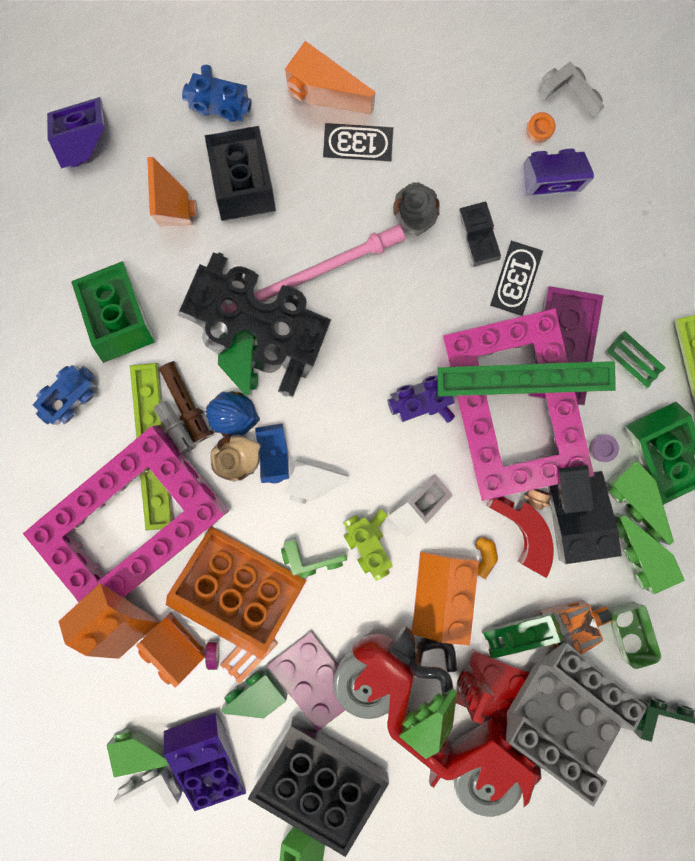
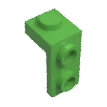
M296 537L285 540V547L281 548L284 564L290 563L293 576L300 574L301 578L316 574V569L325 566L327 570L342 567L343 561L347 560L346 552H342L303 564Z

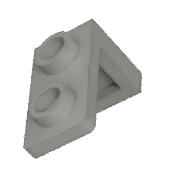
M571 61L558 71L556 68H553L542 78L544 82L539 89V93L544 99H547L567 83L593 117L599 114L604 107L600 93L595 89H591L585 81L586 77L579 67H575Z

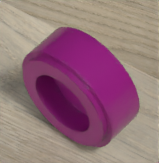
M208 642L205 649L206 669L218 670L220 657L219 642Z

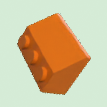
M420 551L412 623L413 635L441 643L470 646L479 561L475 557Z

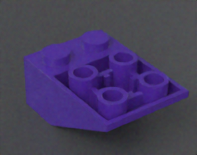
M217 713L164 731V757L194 812L246 794V788L226 731Z

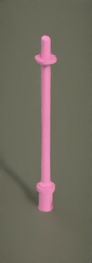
M397 224L381 233H371L367 242L255 292L254 296L259 302H262L277 295L282 285L295 287L370 252L377 253L378 255L382 254L384 249L405 241L402 228ZM225 301L221 303V308L226 313H233L237 310L234 302L228 305Z

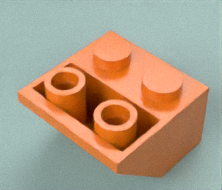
M171 612L136 645L139 649L138 654L146 663H152L159 670L157 673L161 680L168 685L171 683L174 688L205 658V648Z

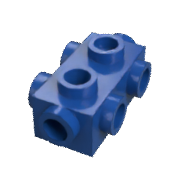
M210 65L201 66V74L193 73L189 84L186 83L182 91V99L188 101L189 109L195 110L204 116L214 114L225 118L229 122L243 121L244 116H248L251 110L252 99L248 98L247 85L213 78Z
M65 366L57 373V380L50 387L47 385L37 393V400L32 405L38 410L36 415L47 425L50 423L52 425H59L61 422L64 425L67 424L76 415L74 409L80 403L83 405L87 404L95 396L96 393L93 389L97 385L92 381L95 375L87 367ZM57 400L63 403L59 410H56L54 407Z

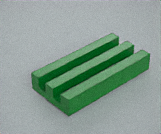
M623 331L604 352L645 389L649 388L653 380H656L658 375L666 369L662 363L626 331ZM621 342H626L633 350H635L642 358H644L651 366L655 368L654 371L651 368H649L642 360H640ZM616 347L643 370L648 377L645 379L614 351Z

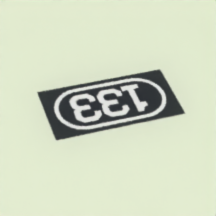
M325 123L323 157L391 162L394 127Z
M511 240L490 306L523 316L543 250Z

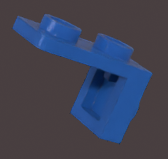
M283 423L256 427L257 443L261 445L259 450L261 483L269 482L276 484L289 479V456Z

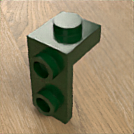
M651 698V701L641 699V702L647 706V709L636 730L633 732L640 739L652 742L658 715L695 724V709L685 705H678L677 708L670 707L668 702L657 698Z

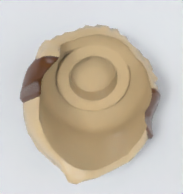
M239 434L227 435L220 439L211 450V470L226 480L233 482L242 481L249 475L254 474V471L257 469L260 461L259 450L261 445Z

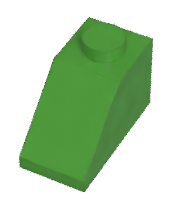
M130 729L118 731L113 734L114 736L106 745L114 778L169 766L164 757V746L141 731L131 732Z

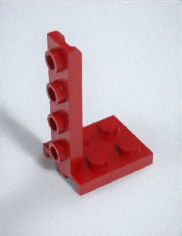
M472 649L467 667L461 671L457 680L456 704L466 707L472 721L479 724L484 723L485 716L507 724V711L530 672Z

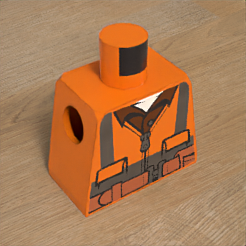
M584 600L539 610L541 615L554 612L563 635V640L560 643L554 644L555 649L563 643H568L582 655L603 641L599 627L612 622L611 614L606 606L592 611L589 604Z

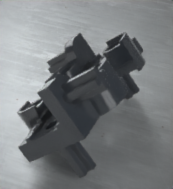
M213 252L207 267L199 264L178 316L201 326L204 331L202 336L204 345L211 351L221 355L224 350H229L234 336L239 332L245 331L253 334L258 343L252 359L255 362L254 368L262 372L273 373L283 366L286 371L278 392L282 393L285 397L293 398L301 377L306 378L315 364L331 319L305 309L307 301L304 294L288 285H282L274 302L269 304L259 302L253 292L259 274L246 267L237 266L230 269L225 275L223 270L228 258L224 257V254L220 252L218 254ZM240 281L245 287L236 288L232 282ZM225 300H231L236 304L237 310L233 313H226L221 308V303ZM284 303H292L295 305L296 310L287 309ZM278 322H284L288 325L290 331L287 335H279L275 331L274 325ZM214 329L221 330L225 337L216 338L211 334V331ZM264 352H274L277 360H269Z

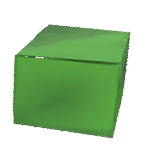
M630 602L608 609L612 617L611 626L622 660L634 669L658 663L661 659V652L647 607L636 602ZM631 611L633 614L632 623L627 627L618 626V616ZM628 634H635L641 640V647L635 653L625 651L622 640Z

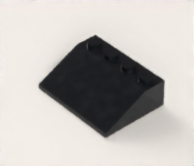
M292 717L255 783L248 800L346 857L389 785L388 772L297 718Z

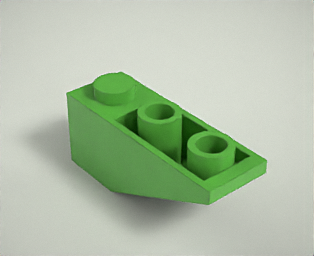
M628 460L605 482L611 488L608 491L609 494L617 502L621 503L623 501L630 508L627 513L637 523L642 521L648 528L646 533L657 542L661 541L671 545L674 539L655 479L638 461Z
M614 514L619 538H623L627 546L624 549L625 555L631 564H635L638 571L635 576L642 589H646L652 594H657L685 581L671 552L626 515Z
M451 689L443 695L438 693L429 704L424 702L416 712L410 711L402 722V725L405 727L399 737L425 759L440 751L453 729L457 692Z

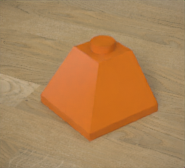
M147 157L150 216L160 227L193 225V217H197L196 200H192L188 191L154 157Z

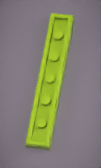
M159 363L129 365L137 439L151 426L160 425L165 430V427L154 411V407L162 402L160 372L158 370ZM149 469L140 475L145 531L163 529L174 520L171 494Z

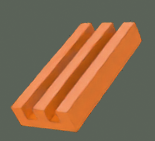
M275 639L270 645L264 658L278 645V642ZM237 646L221 662L220 666L223 669L225 668L231 677L234 676L240 684L262 660L256 658L239 674L237 671L252 654L246 652L232 667L229 663L242 650V648Z

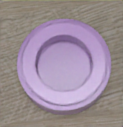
M598 435L590 442L589 451L595 460L610 462L618 455L619 445L617 440L610 435Z

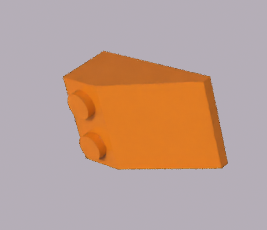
M306 41L285 68L288 92L300 102L304 99L312 105L371 114L374 110L375 91Z
M101 583L58 621L65 645L84 656L120 659L159 623L157 618Z

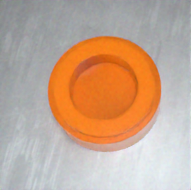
M539 112L530 118L526 131L531 140L541 143L551 138L555 132L556 124L551 115Z

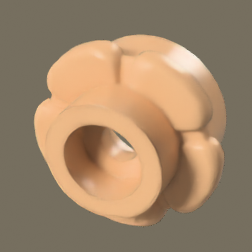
M529 490L528 494L524 495L528 499V504L533 508L543 510L544 506L549 507L551 505L549 503L551 495L542 490Z

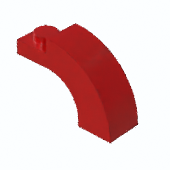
M504 496L498 499H489L486 506L512 520L522 533L524 543L518 562L547 578L553 563L554 546L550 529L543 517L536 509L522 500L519 501L514 509L515 503Z

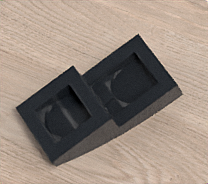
M487 202L459 208L473 266L500 260L501 253L493 231L494 224Z

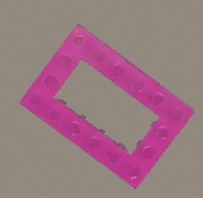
M555 308L443 335L450 367L479 366L477 356L491 355L495 352L511 348L516 349L532 343L535 348L534 358L538 364L568 363ZM575 392L545 393L548 405L547 413L551 418L554 430L553 439L558 447L559 454L553 456L544 455L540 456L541 458L527 462H513L512 465L505 467L502 465L487 396H457L482 501L558 484V468L588 465L589 476H594Z
M155 425L147 429L22 534L78 602L99 583L124 598L230 510L184 454L180 455L172 439L164 433V429L160 425ZM150 469L184 511L104 576L98 569L100 568L98 563H93L81 548L83 546L81 542H76L69 532L83 525L85 518L106 506L104 503L108 499L126 489L125 485Z

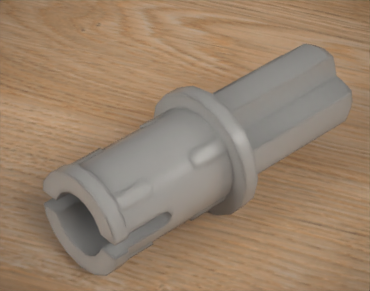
M168 401L158 403L154 407V411L165 427L164 433L171 437L180 455L186 454V449L188 452L194 449L196 445L185 430L184 421L179 420Z

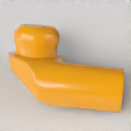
M480 537L476 542V549L481 551L482 560L478 565V575L486 580L498 561V555L494 541L492 539L488 540L486 537Z

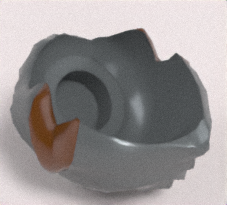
M412 182L396 193L393 214L404 230L419 236L436 223L440 215V202L433 189L420 184V182Z

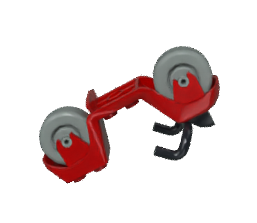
M404 626L393 639L383 634H370L354 642L352 651L347 653L340 661L333 679L336 699L348 713L364 719H374L388 713L387 728L389 735L430 769V786L434 788L440 778L454 780V789L458 799L471 812L486 817L505 814L516 806L522 794L523 807L529 804L535 785L542 779L541 768L506 742L507 724L505 722H498L496 719L491 718L451 743H448L446 739L440 751L427 759L399 737L405 727L402 725V722L410 712L407 710L414 675L419 678L439 680L442 695L453 689V682L448 673L457 671L456 652L453 644L426 639L415 645V638L407 626ZM439 648L444 650L446 670L440 667L421 666L424 652Z

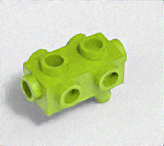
M381 509L378 510L370 522L365 516L359 518L357 514L342 522L348 532L343 535L351 550L355 547L361 555L357 559L365 574L370 572L375 581L389 575L388 569L393 567L379 542L383 537L379 527L389 516Z

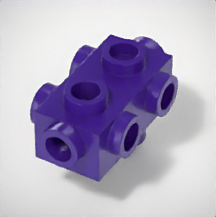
M437 375L429 376L423 379V383L414 386H401L396 390L397 392L390 394V399H387L391 414H396L402 422L427 413L428 415L439 413L446 423L451 422L455 417L447 407L455 403L453 396H438Z

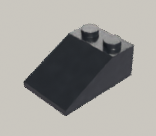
M259 126L204 135L221 221L276 211L273 188Z
M596 471L594 476L590 477L593 510L560 514L558 509V484L548 486V491L551 495L550 504L558 559L564 564L622 556L618 527L602 471Z

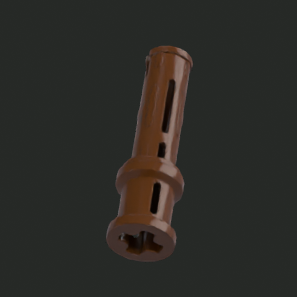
M175 361L159 367L158 370L161 372L181 413L180 420L184 421L192 441L197 444L213 436V431L208 429L202 417L204 414L202 409L196 408L175 365Z

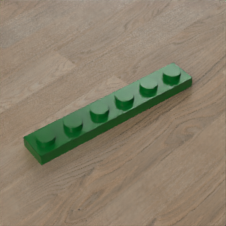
M615 361L437 367L438 396L616 391Z

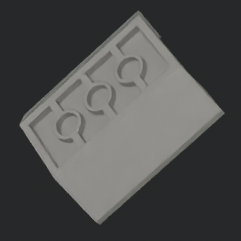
M563 643L534 665L508 709L506 742L588 804L594 806L607 783V780L597 773L620 729L625 728L635 731L647 706L568 643Z

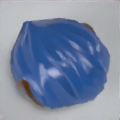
M235 391L220 392L209 402L205 411L212 430L221 433L224 437L227 435H244L260 421L252 400L243 395V393Z

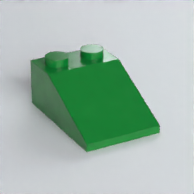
M123 261L71 281L91 346L103 363L155 343L149 323Z
M675 401L626 425L631 443L643 468L657 483L663 505L695 490V425L690 413Z

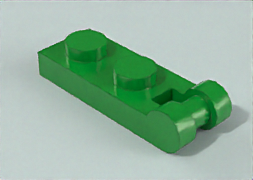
M554 612L500 626H491L481 631L484 640H488L490 646L488 651L491 658L560 643L563 640V635ZM498 637H502L505 644H501Z

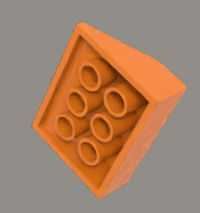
M210 527L167 594L165 605L263 660L307 580L298 575L293 576L291 571L215 528Z

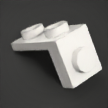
M167 766L158 770L156 768L146 771L141 776L142 779L134 784L132 781L123 784L117 789L118 793L112 801L116 807L154 785L167 809H170L178 804L182 795V788L176 777H172Z

